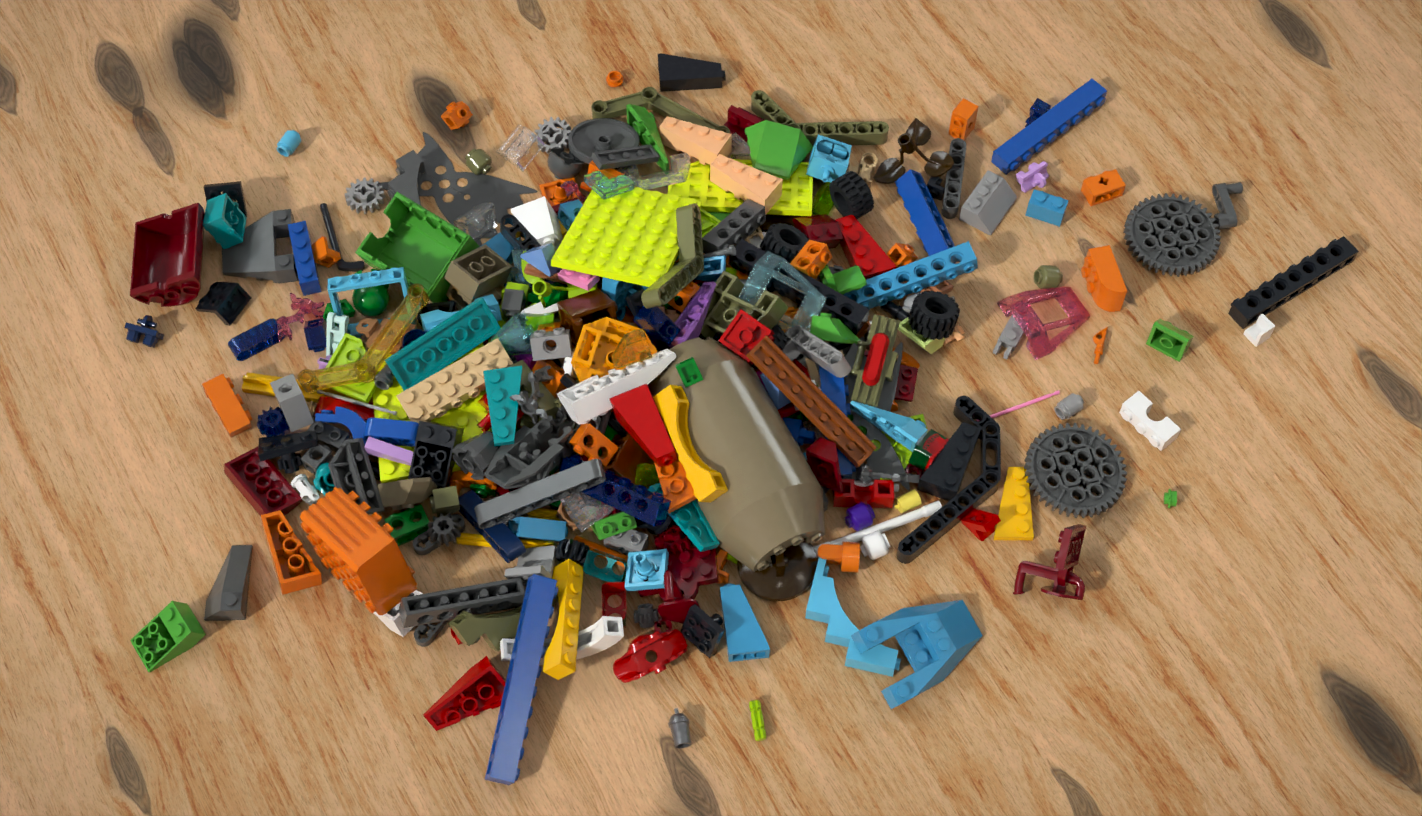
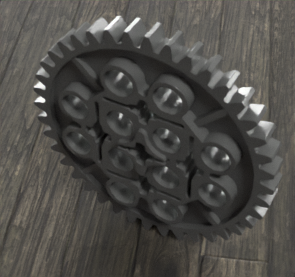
M1165 193L1163 198L1158 194L1157 198L1152 195L1150 200L1145 198L1144 202L1139 201L1138 206L1135 205L1133 210H1130L1123 233H1125V244L1129 245L1128 251H1133L1132 257L1138 256L1137 262L1143 260L1142 266L1148 264V270L1154 267L1155 273L1162 270V275L1169 272L1171 277L1173 273H1176L1177 277H1179L1181 272L1184 276H1187L1188 271L1194 274L1195 270L1200 272L1201 268L1205 269L1207 264H1211L1221 243V236H1219L1221 231L1218 230L1219 224H1215L1216 219L1211 218L1212 213L1206 214L1207 208L1201 209V203L1195 205L1196 200L1189 202V197L1183 200L1182 195L1176 198L1175 194L1169 197Z
M1066 423L1065 427L1062 424H1059L1057 428L1053 425L1050 430L1046 428L1044 433L1040 432L1038 438L1035 437L1033 443L1030 444L1024 460L1026 462L1024 469H1027L1025 476H1028L1026 482L1032 483L1030 490L1036 489L1034 496L1040 495L1039 502L1045 500V507L1052 505V511L1058 508L1060 515L1063 511H1066L1067 517L1071 513H1073L1075 518L1079 514H1081L1082 518H1085L1087 513L1090 517H1093L1094 513L1100 515L1101 511L1106 512L1108 507L1112 508L1122 495V491L1125 488L1124 484L1127 481L1125 478L1127 472L1124 471L1126 464H1122L1124 457H1119L1121 451H1115L1116 444L1110 445L1112 439L1105 440L1106 434L1099 436L1098 429L1092 432L1091 426L1086 430L1084 424L1078 428L1076 423H1074L1073 427L1069 423Z

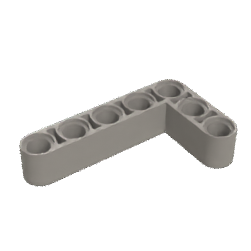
M797 325L785 332L787 343L784 344L785 347L781 351L791 361L798 355L803 354L838 378L845 377L850 373L851 366L843 354L809 331Z

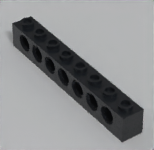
M1344 236L1338 240L1334 239L1327 247H1321L1312 256L1304 257L1299 264L1291 265L1287 271L1278 273L1271 281L1263 282L1258 289H1252L1243 298L1235 299L1231 303L1228 314L1242 329H1245L1256 322L1261 314L1266 316L1352 263L1359 251Z
M743 239L735 246L736 256L729 255V265L735 270L745 273L751 279H756L764 286L811 310L814 314L820 315V312L832 314L831 318L839 319L855 335L858 334L868 320L870 309Z

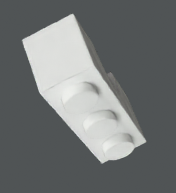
M1138 391L1122 404L1119 413L1124 420L1129 421L1135 427L1138 433L1143 434L1152 446L1162 451L1177 439L1181 429L1168 417L1161 421L1149 419L1147 414L1150 412L1153 403Z

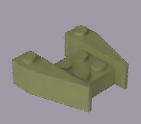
M723 271L716 281V287L700 334L705 339L707 337L714 338L716 333L723 335L740 309L771 330L778 324L789 307L779 296L766 290L755 305L741 300L740 298L747 287L738 277Z

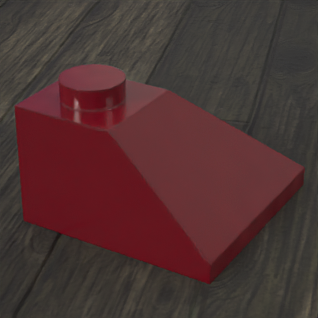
M820 437L805 450L807 462L820 485L842 493L844 490L836 443Z

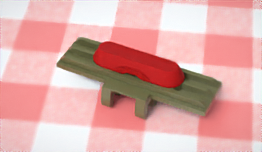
M874 314L867 342L858 341L854 365L849 373L851 376L857 377L851 401L877 408L884 380L886 378L887 381L892 382L894 365L898 361V353L892 350L900 324L899 320ZM867 349L869 352L864 370H860L865 350Z

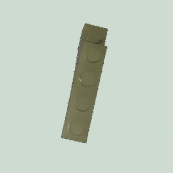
M556 596V598L553 599L552 607H554L555 603L559 601L558 596ZM522 606L494 614H471L467 611H462L448 624L462 643L468 646L473 645L482 636L490 648L499 651L501 650L500 641L502 638L514 639L516 637Z

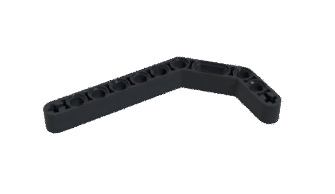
M960 396L956 399L953 413L961 423L965 422L981 428L979 435L981 443V475L900 541L896 556L901 563L908 564L916 559L958 524L962 518L998 490L1001 479L1000 426L968 396ZM986 449H992L995 452L994 466L986 463ZM959 503H964L967 506H961ZM949 514L952 518H948L945 515ZM931 526H936L939 529H932ZM917 538H922L925 541H918Z

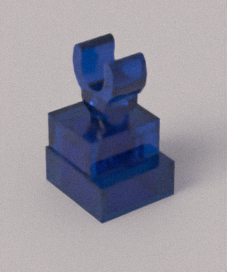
M1037 98L1030 108V117L1026 120L1025 123L1027 124L1025 127L1050 110L1051 105Z

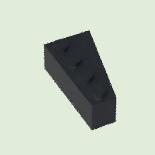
M962 422L940 454L919 479L917 490L947 501L954 498L959 492L978 442L981 428Z

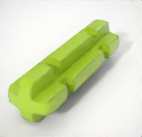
M753 700L749 702L753 730H755L754 736L756 741H763L766 739V731L764 729L761 703L759 700Z

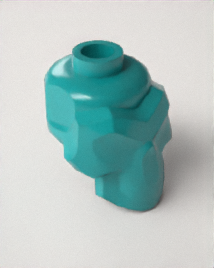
M323 463L317 468L315 479L313 480L316 489L321 491L324 496L329 491H333L335 487L328 466L329 463Z

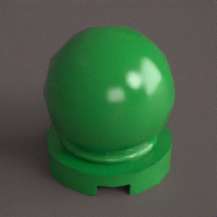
M389 284L354 289L352 301L355 309L368 317L382 314L389 304V293L387 290Z

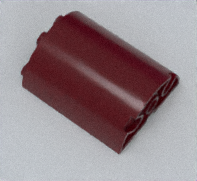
M200 203L173 210L172 215L163 213L135 222L130 296L133 299L148 305L150 302L161 303V307H171L189 303L198 296L201 289L204 239L203 221L205 216L204 209Z

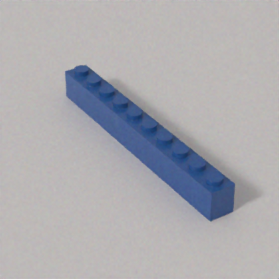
M536 574L528 578L485 780L505 785H511L518 780L520 774L518 763L524 754V748L522 747L523 739L527 738L529 730L526 727L527 720L531 718L533 712L531 701L537 693L535 682L541 673L539 663L546 650L543 644L550 631V627L547 625L554 612V607H552L553 599L556 598L558 593V587H556L557 580Z

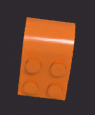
M1110 245L1088 249L1087 256L1084 258V266L1081 268L1082 276L1087 281V290L1092 294L1093 300L1098 307L1108 312H1118L1122 308L1127 288Z

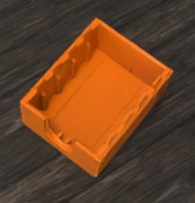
M334 487L333 491L326 493V496L317 500L316 504H312L308 510L301 512L300 519L302 523L300 526L307 534L309 533L307 538L312 545L316 546L313 549L320 558L322 557L320 560L322 565L327 570L329 568L333 569L331 570L333 576L337 580L343 579L342 583L348 591L353 589L355 591L353 593L359 602L363 600L366 602L365 606L370 613L376 612L378 615H385L401 602V598L409 596L417 589V583L413 577L415 571L407 565L395 539L389 534L394 528L389 523L381 527L378 522L382 520V517L377 512L371 516L367 514L366 511L371 507L365 501L358 505L355 501L359 496L354 491L346 494L340 487Z

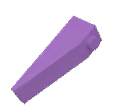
M704 282L665 335L662 341L670 349L682 342L699 337L716 287L715 282Z

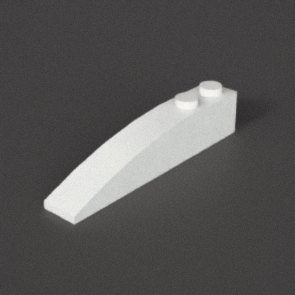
M669 349L662 350L644 357L643 362L633 361L627 363L626 368L622 370L614 368L608 370L609 374L599 378L598 375L592 376L557 393V396L574 422L578 425L586 424L592 418L608 413V410L612 409L609 398L641 385H648L676 358V354Z

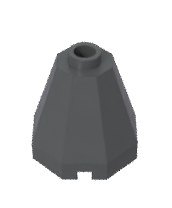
M485 431L457 444L452 449V453H455L453 460L465 474L468 472L472 473L471 478L474 480H484L486 478V470L500 446L494 447L492 432Z

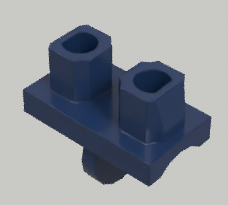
M150 315L137 320V323L141 324V326L127 322L124 328L128 329L126 340L138 343L142 334L145 335L143 344L155 348L158 339L163 340L164 334L151 329V327L156 328L157 323L153 322V318Z

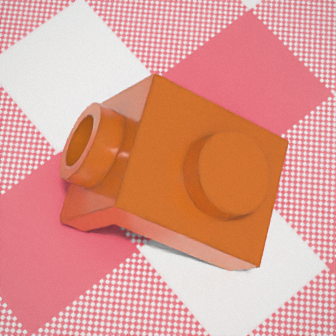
M721 549L717 555L718 583L728 584L730 574L722 571L728 560V552Z

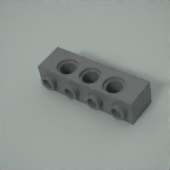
M749 199L745 200L702 238L703 253L707 254L729 248V245H734L735 247L741 239L745 240L766 221L765 206Z

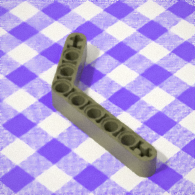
M757 90L751 95V109L758 117L801 129L812 146H814L818 135L849 145H882L887 142L889 126L885 122L796 123L764 91Z
M696 203L679 207L676 210L679 262L642 293L641 299L646 309L667 304L704 270L701 212Z

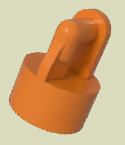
M842 542V545L822 544L819 546L818 556L822 559H827V564L841 565V572L858 573L860 543Z

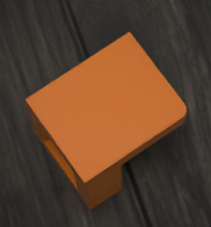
M324 236L311 245L314 261L317 264L330 268L341 259L340 252L328 248L327 238Z

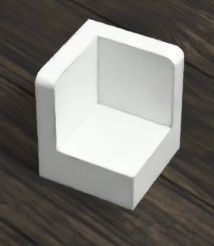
M1261 314L1257 322L1247 328L1243 334L1257 347L1270 338L1275 325L1264 314Z

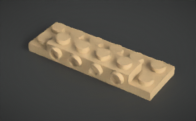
M497 338L396 396L410 421L417 423L419 421H431L434 418L442 417L448 410L461 406L469 398L477 397L480 392L485 390L483 371L505 368L512 365L513 362Z

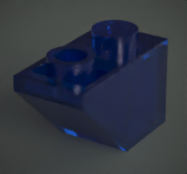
M643 305L633 319L646 333L668 345H671L681 331L658 307L646 309Z

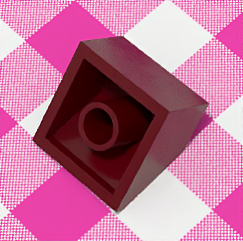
M827 214L793 219L795 228L801 230L806 235V238L825 243L829 249L836 248L843 240L839 223Z

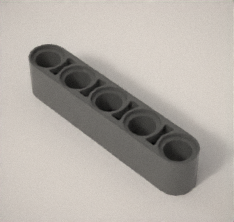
M960 138L953 139L949 149V155L954 160V166L946 172L942 215L947 219H953L957 216L960 204L966 142Z

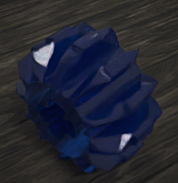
M270 406L268 411L262 410L263 415H258L257 427L263 436L285 435V431L289 430L283 411L279 407L273 410Z

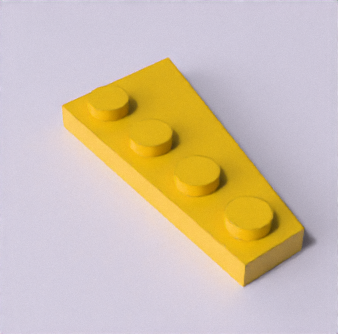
M1008 467L998 514L1001 521L996 525L993 540L1033 541L1029 483L1026 482L1028 476H1025L1027 469H1024V467Z

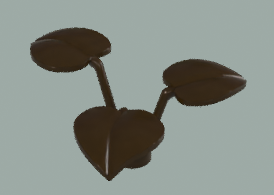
M915 118L906 133L898 138V143L901 147L899 149L900 161L897 158L886 159L881 163L873 178L877 182L889 184L894 183L906 172L905 167L902 166L904 163V153L912 154L916 151L927 162L924 170L931 177H938L948 172L954 166V160L944 151L932 153L929 159L918 149L917 146H922L929 141L931 131L928 126Z

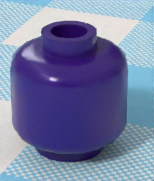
M860 502L846 510L844 520L848 528L852 527L855 531H860L873 524L875 514L869 504L866 505Z

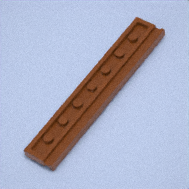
M767 335L746 355L830 441L836 443V447L856 468L877 448Z

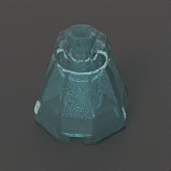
M518 313L504 324L491 338V342L498 338L505 351L510 355L532 353L530 337L534 333V328L531 324L527 326L525 323L528 321L527 317Z

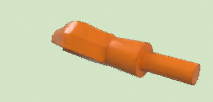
M1108 327L1093 337V341L1096 344L1094 364L1099 363L1100 356L1103 354Z

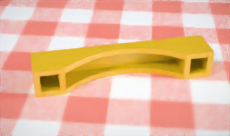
M669 385L653 397L656 407L662 416L665 428L669 432L671 442L679 455L678 459L683 464L686 477L693 487L695 497L699 502L711 503L728 491L721 473L709 467L699 457L692 444L688 428L690 403L683 387Z
M571 559L555 566L552 579L557 580L559 616L554 636L544 655L543 672L557 680L576 670L583 566Z

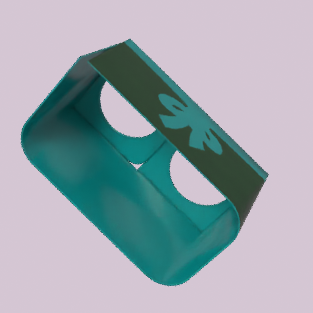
M597 549L588 551L583 566V571L586 574L607 582H623L626 578L627 560ZM597 555H603L607 558L608 563L605 568L601 569L595 566L594 559ZM619 561L624 564L625 570L623 575H617L613 572L612 567L615 562Z

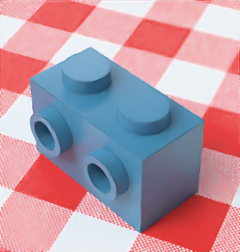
M1034 189L1028 203L1026 216L1060 227L1069 200Z

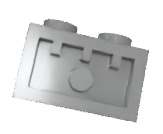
M553 545L525 548L526 552L518 557L517 566L505 569L504 575L507 579L520 577L523 586H527L528 578L533 574L552 579L556 547Z

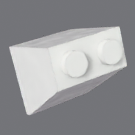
M545 196L510 209L513 216L519 220L541 246L552 243L556 252L563 237L557 214Z

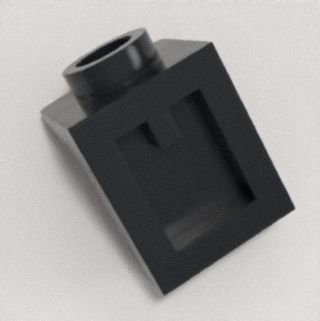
M941 176L930 177L927 183L932 198L940 201L945 190L944 187H941L943 181Z

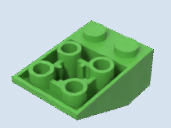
M171 601L130 641L147 671L152 672L194 647L206 633L187 603Z

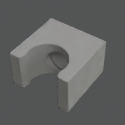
M293 374L270 383L291 432L314 423L303 393Z

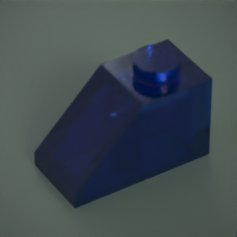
M324 318L305 321L304 332L309 351L320 352L325 350L326 328Z

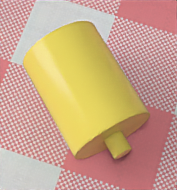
M915 489L894 499V507L900 513H904L922 504L921 498Z

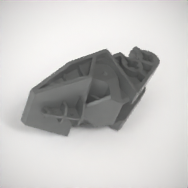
M563 405L558 408L559 411L556 414V419L549 415L548 419L540 420L531 429L524 425L515 433L514 444L503 445L496 450L486 470L485 477L504 489L523 487L544 479L555 473L558 469L563 471L569 469L579 456L573 450L574 446L569 441L580 425L577 424V428L572 429L571 426L574 421L570 418ZM591 419L590 422L586 423L591 424L596 428V423L594 420ZM586 436L584 437V440H583V442H584L585 445H586L587 442H588V439H587Z

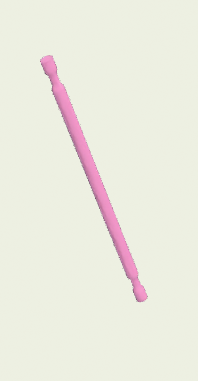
M1058 390L1052 394H1047L990 415V417L995 418L1042 401L1053 395L1060 394V391Z

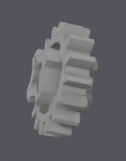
M550 117V121L547 122L544 119L543 125L538 124L540 129L535 130L537 135L534 136L537 147L542 152L546 151L549 155L553 147L569 148L567 143L571 127L565 120L561 121L559 117L554 120Z
M366 177L363 178V181L356 179V184L351 182V188H346L345 198L347 206H350L352 211L356 209L358 214L361 211L366 214L368 210L373 213V208L379 209V204L384 203L383 198H385L383 186H380L379 181L374 183L373 178L369 181L366 180Z

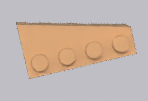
M668 116L660 125V138L663 145L677 152L682 151L689 158L695 157L703 165H710L719 154L728 157L732 151V134Z
M721 154L710 164L711 182L726 192H732L738 200L742 199L745 201L749 199L765 206V215L782 196L783 179Z

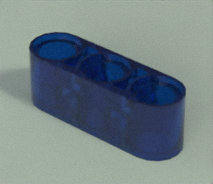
M272 318L235 336L228 342V347L238 361H244L279 343L285 338L286 334L278 321Z

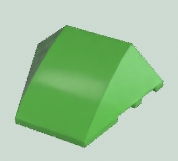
M769 120L745 128V135L748 138L747 144L750 147L752 167L782 179L788 180L813 148L801 129Z

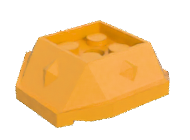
M605 317L583 325L571 364L579 382H582L595 375H598L599 378L608 375V370L614 368L622 370L626 368L627 363L633 361L643 362L644 357L657 353V349L652 345L643 329ZM608 358H615L617 363H611Z

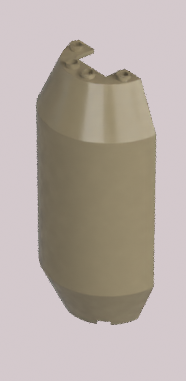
M700 337L690 339L669 349L676 354V358L648 384L652 398L669 385L683 387L690 403L688 428L692 444L699 457L709 467L721 473L728 489L726 493L711 503L699 502L698 499L696 501L720 543L719 547L752 571H762L772 563L770 556L783 553L786 550L785 548L791 545H799L804 541V538L807 544L818 542L825 535L823 489L753 366L711 337H707V340H702ZM693 357L704 380L685 388L675 365Z

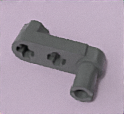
M1241 182L1213 184L1212 193L1219 213L1214 215L1216 219L1215 224H1219L1218 229L1237 226V215L1229 195L1243 192Z

